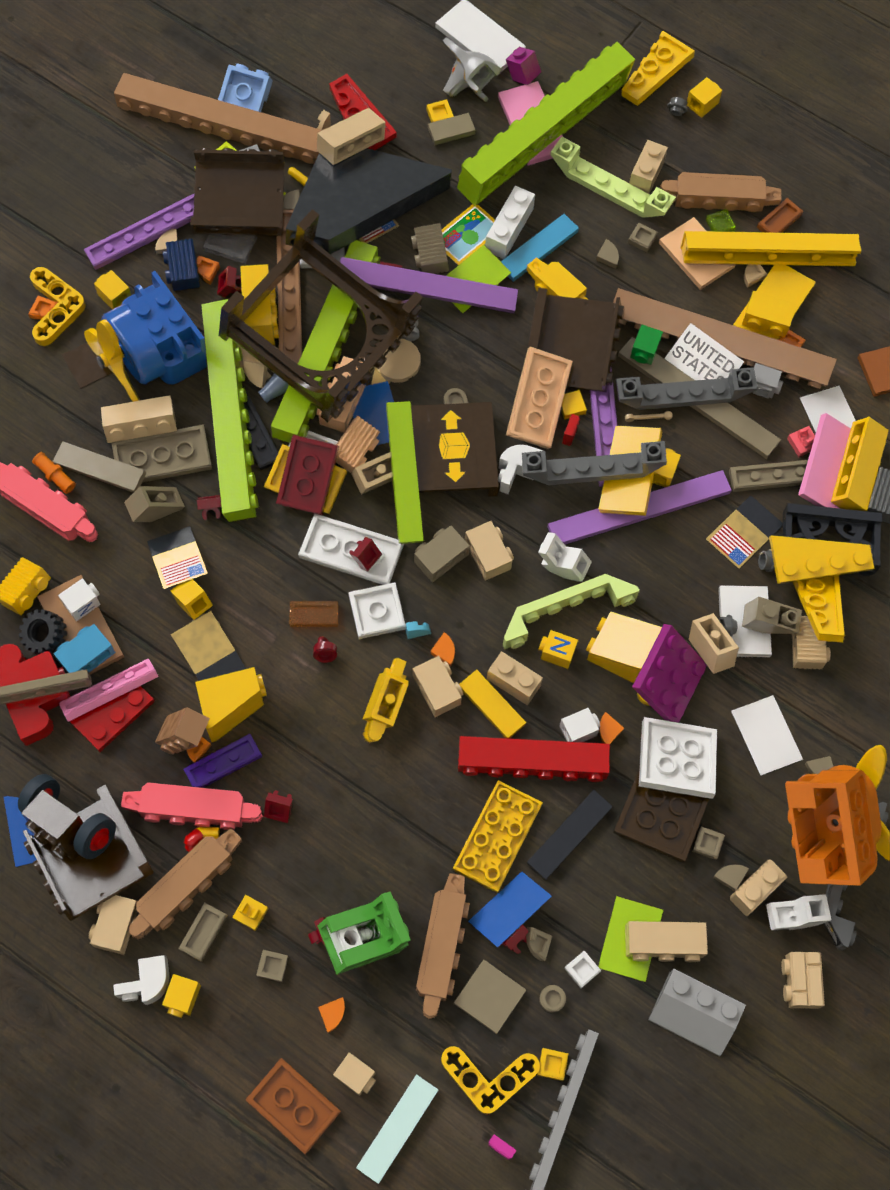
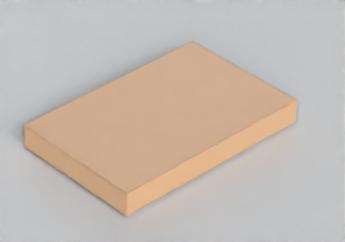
M694 217L659 240L662 248L700 290L735 268L736 264L684 263L682 249H680L684 231H706Z

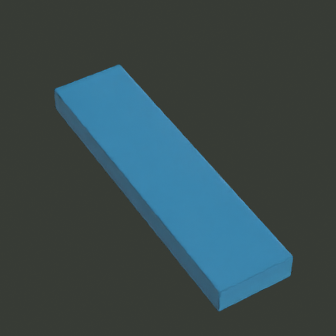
M565 214L561 215L501 261L511 272L508 277L514 282L527 272V265L535 258L539 260L544 259L578 233L579 227Z

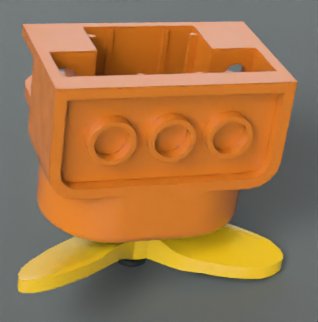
M882 745L870 748L863 755L856 768L848 765H838L828 770H823L819 774H806L800 777L798 781H787L785 783L789 806L788 821L792 825V847L796 851L800 883L861 886L876 870L877 851L890 861V831L880 818L876 792L887 763L886 749Z

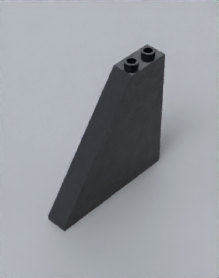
M368 148L335 165L319 153L286 226V245L294 246L297 225L313 209L319 214L314 242L331 255L448 190L451 185L452 169Z

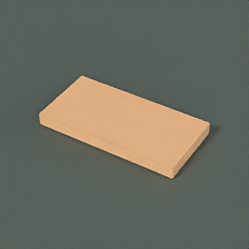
M533 347L528 348L506 436L546 449L551 448L573 361Z

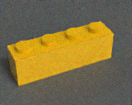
M871 417L854 421L851 426L831 503L841 509L868 510L889 431Z

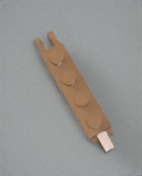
M682 172L678 175L677 180H664L660 185L662 190L676 197L674 200L675 207L685 209L704 208L706 210L726 209L728 211L745 210L756 212L762 211L764 206L779 205L781 202V189L766 186V180L762 176Z
M229 829L217 839L213 836L204 837L137 901L136 910L139 912V915L129 925L130 935L139 940L144 938V935H147L153 928L157 932L160 929H167L174 922L175 919L173 917L180 910L183 912L193 903L192 898L197 893H204L212 885L213 882L211 880L218 873L222 875L230 868V862L233 860L231 855L242 842L240 836L234 830Z
M450 873L444 890L438 891L434 896L416 985L418 994L421 997H425L423 1014L428 1019L437 1016L440 1000L446 1001L447 995L452 996L455 980L450 979L452 969L457 970L460 954L455 953L457 943L462 944L465 928H460L462 918H467L470 903L465 902V876Z

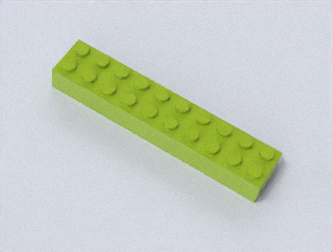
M618 42L611 47H605L600 56L596 59H590L583 70L574 72L568 82H562L553 94L544 96L537 107H531L522 119L513 121L507 131L498 133L491 144L483 145L476 156L467 158L461 166L462 171L458 177L457 189L474 206L479 204L560 135L566 133L626 84L635 58Z

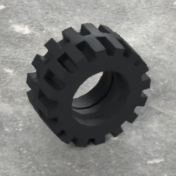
M34 610V613H28V618H23L22 620L24 624L19 626V629L22 630V633H19V638H23L20 641L21 644L25 646V649L36 654L46 651L54 654L60 644L66 641L63 639L64 636H67V631H64L67 628L66 624L63 623L64 620L57 614L46 610ZM47 623L49 634L44 641L39 642L37 631L42 624Z

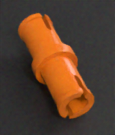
M43 452L38 453L33 458L32 463L45 474V478L50 482L53 481L65 494L70 493L75 488L76 483L62 471L63 468L59 464L55 465Z

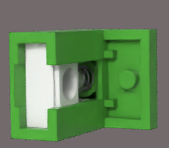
M391 892L381 894L372 903L329 916L317 925L336 974L397 954L406 948L410 941L408 927L403 923L398 903L393 899ZM366 927L363 930L361 929V931L357 930L358 928ZM344 937L350 940L351 945L345 941Z

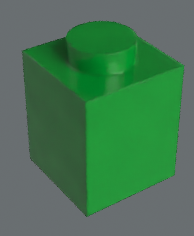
M641 324L630 358L635 359V361L641 364L652 365L663 331Z

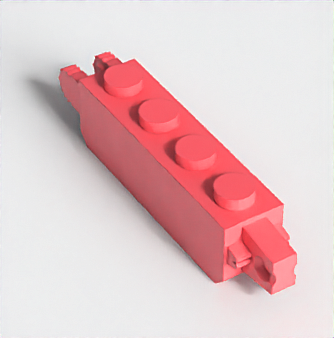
M0 462V494L2 497L68 541L75 540L77 536L89 541V543L97 540L98 533L95 526L90 523L86 515L87 511L83 506L78 503L72 504L68 501L66 495L59 490L56 492L51 490L50 486L41 478L34 479L30 476L31 473L23 466L16 467L12 463L7 466Z
M147 783L142 787L141 791L123 792L121 802L122 809L137 812L145 821L158 823L162 819L170 820L169 823L174 825H184L185 822H192L197 827H210V824L220 825V828L224 830H235V827H242V822L258 823L263 817L261 807L258 804L245 803L243 796L238 791Z

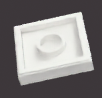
M396 583L348 592L359 639L406 629Z

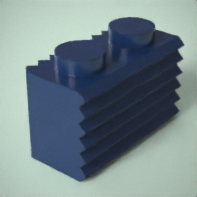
M193 239L166 242L167 251H163V259L165 265L169 264V270H165L167 284H172L173 291L199 288L200 282Z

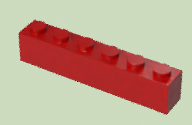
M460 736L458 772H463L467 776H476L478 773H488V776L491 777L513 774L515 778H527L528 775H535L539 779L544 780L553 779V776L563 777V780L566 781L588 778L590 782H601L603 779H607L609 775L610 744Z

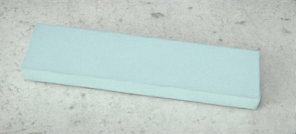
M416 1074L356 1168L379 1184L435 1097L438 1089Z

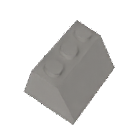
M673 969L668 974L648 1020L720 1057L732 1037L746 1005Z

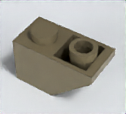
M757 597L745 604L742 627L767 634H797L800 630L802 610Z

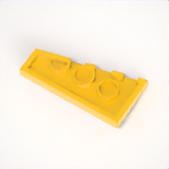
M662 31L657 43H654L650 48V53L646 58H643L638 70L633 72L622 88V96L638 106L694 58L695 50Z
M782 536L769 537L777 584L874 569L870 545Z
M839 575L794 581V587L817 640L843 643L845 635Z

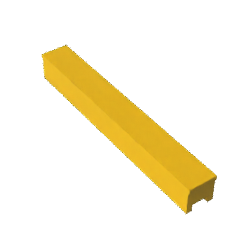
M684 231L680 245L684 263L855 266L857 254L861 253L859 234Z

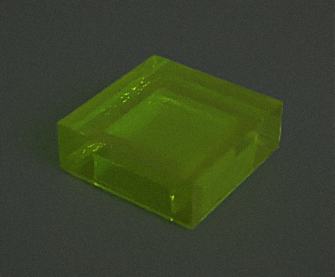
M727 209L707 215L706 221L712 232L735 231L736 226Z

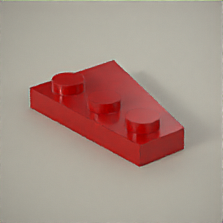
M139 686L69 722L101 752L155 701Z

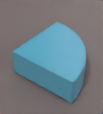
M417 621L406 623L408 639L431 634L428 623L424 622L423 625H418Z

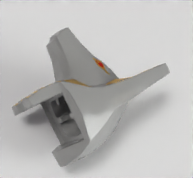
M444 38V43L451 49L457 59L443 91L449 96H456L460 91L470 87L480 99L487 102L489 99L481 90L495 75L498 76L502 69L487 55L480 52L464 51L449 38Z

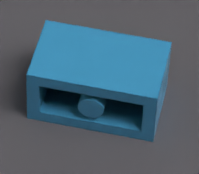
M93 624L90 627L87 626L81 629L70 642L62 643L54 655L67 673L86 669L90 673L116 652L106 637Z

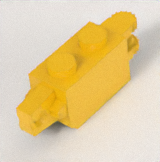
M535 258L527 265L528 273L535 280L537 292L538 288L548 289L549 295L587 299L585 297L587 288L559 262H551L547 265L538 258Z
M393 659L390 669L386 667L384 672L378 676L363 720L367 721L364 729L365 732H363V739L367 742L379 741L382 734H384L385 728L393 727L408 687V680H405L406 676L403 675L406 661L402 659Z

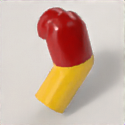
M219 827L195 828L185 836V850L190 852L204 837L213 836L217 839L220 835Z

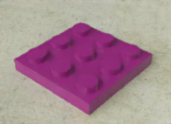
M663 624L632 688L665 721L679 723L707 664L672 625Z

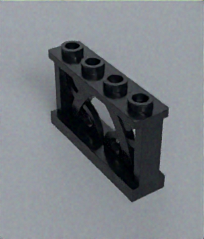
M787 503L782 518L783 537L816 540L815 537L822 535L828 526H834L838 535L849 541L848 543L870 545L874 569L858 573L863 576L876 574L881 567L880 536L882 513ZM792 522H797L800 533L792 535ZM812 524L820 525L819 530L813 532L810 531L815 530ZM843 527L851 528V531L847 534L843 531ZM866 530H871V543L862 539Z

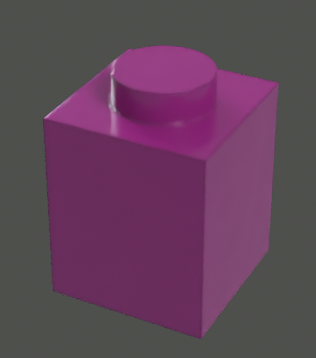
M519 46L505 59L513 81L528 85L541 73L535 51Z

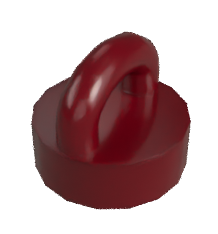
M320 636L318 643L313 646L314 659L323 663L335 660L337 658V646L329 642L326 637Z

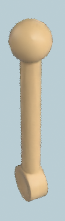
M670 411L662 414L625 415V421L632 422L634 420L656 418L670 420L673 414Z

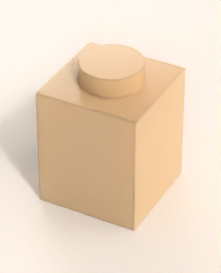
M351 1053L347 1054L333 1074L336 1079L359 1096L363 1091L367 1094L376 1082L373 1078L375 1071Z

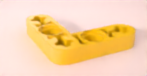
M37 267L30 273L33 286L50 300L58 302L32 330L35 342L40 346H47L53 343L85 310L86 304L83 296L48 269ZM38 277H41V278L45 277L47 283H49V284L46 285V282H44V281L41 280V279L37 280V278H38ZM56 287L64 289L60 295L52 294V290ZM72 301L75 302V303L78 301L79 304H78V305H75V304L71 305L70 303H71ZM57 315L65 316L64 321L61 323H55L53 319ZM41 332L44 334L47 332L48 335L45 337L44 335L40 336L39 334Z
M455 1046L448 1047L441 1057L445 1070L475 1107L484 1114L495 1112L538 1073L540 1068L538 1058L533 1054L526 1053L517 1058L495 1079L488 1083L460 1048ZM448 1053L453 1055L458 1053L460 1055L458 1062L462 1067L464 1063L469 1065L468 1068L462 1070L458 1077L454 1074V1072L459 1070L455 1064L448 1065L446 1063L449 1059ZM523 1059L527 1062L532 1060L534 1062L532 1066L534 1071L532 1073L528 1070L521 1075L525 1080L521 1083L518 1076L511 1069L515 1067L516 1071H519L523 1067L521 1062ZM471 1072L477 1076L478 1083L475 1087L468 1088L463 1084L462 1079L466 1073ZM510 1076L514 1079L515 1088L512 1091L507 1092L501 1088L500 1080L502 1077ZM495 1085L497 1091L505 1098L500 1100L499 1096H497L492 1101L493 1108L490 1109L488 1106L483 1108L481 1106L483 1101L481 1096L485 1094V1096L489 1097L494 1093V1090L490 1087Z

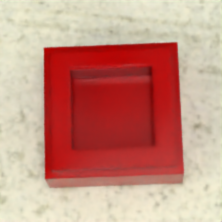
M571 414L562 444L572 445L579 425V416Z

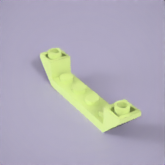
M561 137L552 149L550 155L569 179L640 217L664 216L676 198L658 187L650 195L580 158L581 146L564 137Z
M604 574L516 608L504 636L503 647L504 649L509 647L516 649L525 644L528 631L524 622L532 623L538 620L539 616L547 613L549 615L556 614L562 610V607L568 605L571 607L577 606L584 599L591 596L592 598H598L604 595L606 591L614 607L619 605L625 607L636 601L639 589L635 585Z

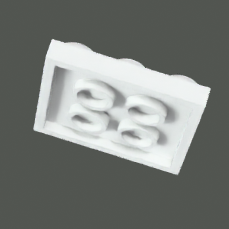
M644 717L641 734L639 786L713 799L716 793L717 729Z

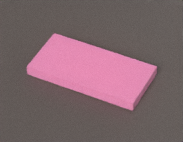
M538 81L498 92V99L510 125L516 119H522L528 109L537 107L544 97ZM560 135L532 158L527 165L552 159L550 153L563 136Z
M827 413L822 414L820 417L798 495L815 506L839 508L831 503L851 428Z

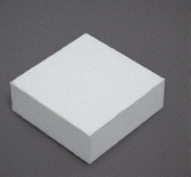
M585 951L564 968L580 988L601 972Z

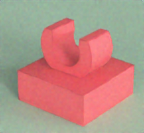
M807 426L789 434L787 439L797 456L801 457L811 452L815 435L811 428Z

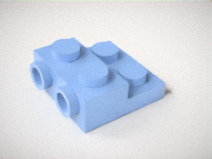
M236 64V66L228 65L218 100L261 112L264 101L267 102L273 82L270 76H268L269 74L262 70L250 71L248 67L241 64Z

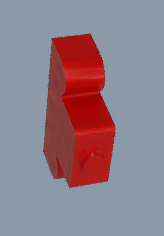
M14 644L0 646V687L66 674L63 666L58 668L55 659L49 651L26 660L18 646ZM69 691L6 703L19 737L25 746L50 735L54 725L46 711L60 706L59 703L70 698Z

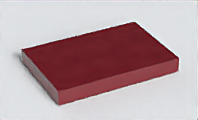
M293 435L276 504L323 515L340 446Z

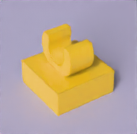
M245 895L232 918L256 931L268 907Z

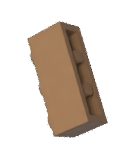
M188 707L167 715L155 743L161 745L160 749L169 754L179 753L196 747L210 718Z

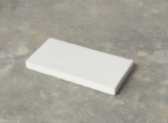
M461 0L435 24V28L463 50L480 52L495 61L502 71L508 67L505 59L519 46L526 48L523 43L467 0Z
M314 514L298 556L301 559L385 585L390 584L404 544H399L397 539ZM365 537L372 539L382 553L368 572L362 570L349 554L350 550L354 551L358 547L357 542L363 541Z

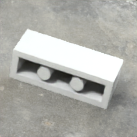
M515 186L486 236L485 246L495 256L505 259L533 211L534 193Z

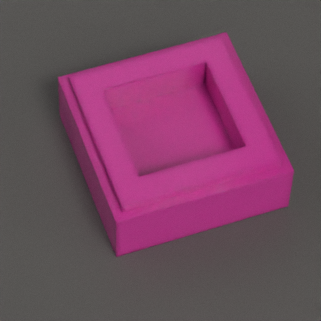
M495 1134L488 1142L489 1147L507 1160H510L516 1152L514 1148Z

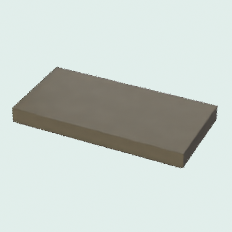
M204 424L177 429L174 432L112 442L114 460L145 470L146 475L143 482L212 469Z

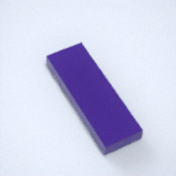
M248 734L184 768V771L192 787L204 788L261 758L262 754L251 734Z

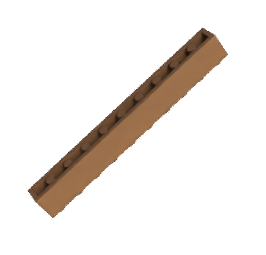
M123 73L114 92L117 107L123 110H131L144 116L159 118L164 122L176 123L185 128L200 130L205 134H214L226 140L231 139L241 142L247 146L257 144L258 148H262L265 151L270 149L283 152L285 157L300 159L309 164H315L319 155L317 151V133L322 130L126 73Z
M618 288L613 302L616 303V298L620 297L621 305L624 306L623 320L619 319V324L626 325V322L635 324L634 328L637 330L643 324L663 331L662 338L668 339L669 336L679 339L691 323L742 359L744 365L754 367L755 363L782 371V373L786 374L785 378L796 382H799V379L808 381V386L817 389L828 385L837 360Z

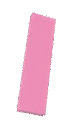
M146 659L61 701L59 704L69 722L157 678L158 675L150 660Z

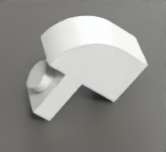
M515 445L506 449L499 460V469H501L498 476V482L501 483L500 492L509 494L515 475L523 476L522 453L543 450L528 445Z
M547 533L538 552L543 558L541 563L543 567L569 580L582 582L592 563L582 549L566 547L555 533Z
M826 894L803 896L794 901L773 902L766 905L771 930L802 929L831 921Z
M164 955L138 959L140 981L115 984L114 995L117 998H122V1002L138 1000V995H141L142 1002L145 1005L160 999L169 984L168 959Z

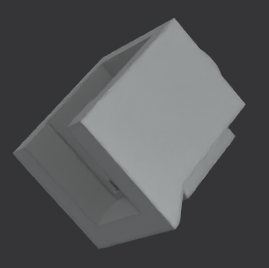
M755 363L754 370L758 389L753 394L765 398H772L774 393L779 394L783 381L779 380L782 371Z

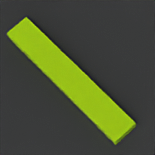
M410 401L386 403L398 542L399 544L423 542L411 403Z

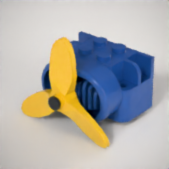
M156 271L151 273L153 285L145 289L141 285H136L134 287L135 294L126 298L122 305L103 314L101 321L96 325V329L90 328L84 332L88 345L97 355L96 360L102 369L108 367L116 375L132 402L140 401L130 383L124 364L132 376L141 384H147L158 377L167 384H176L207 367L205 338Z

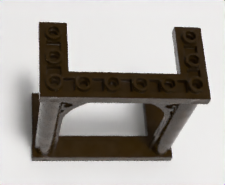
M312 209L297 225L294 246L245 299L242 294L236 291L221 307L218 336L224 341L231 338L319 408L322 411L320 417L328 423L332 417L336 419L344 410L343 405L347 400L351 402L359 392L357 388L361 384L365 386L373 376L371 372L375 368L380 369L387 360L385 356L390 351L394 353L401 344L399 340L404 335L408 337L414 330V324L419 318L417 315L422 310L420 305L423 296L415 292L408 300H396L381 294L314 242L319 214ZM301 259L350 297L363 314L366 324L364 346L350 363L338 369L318 371L305 368L287 357L244 322ZM371 314L375 316L373 321L370 319ZM378 325L384 326L388 329V333L376 335L372 332V328ZM372 340L378 341L374 347L370 345ZM363 358L364 362L360 363L358 359ZM348 372L351 376L348 375L346 378L342 374ZM331 376L336 377L338 381L329 389L327 385L328 378ZM314 378H322L321 386L318 385L319 381L314 380Z

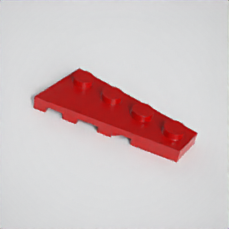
M348 74L329 84L330 91L344 120L370 108L385 121L384 140L368 147V149L376 150L397 137V132Z

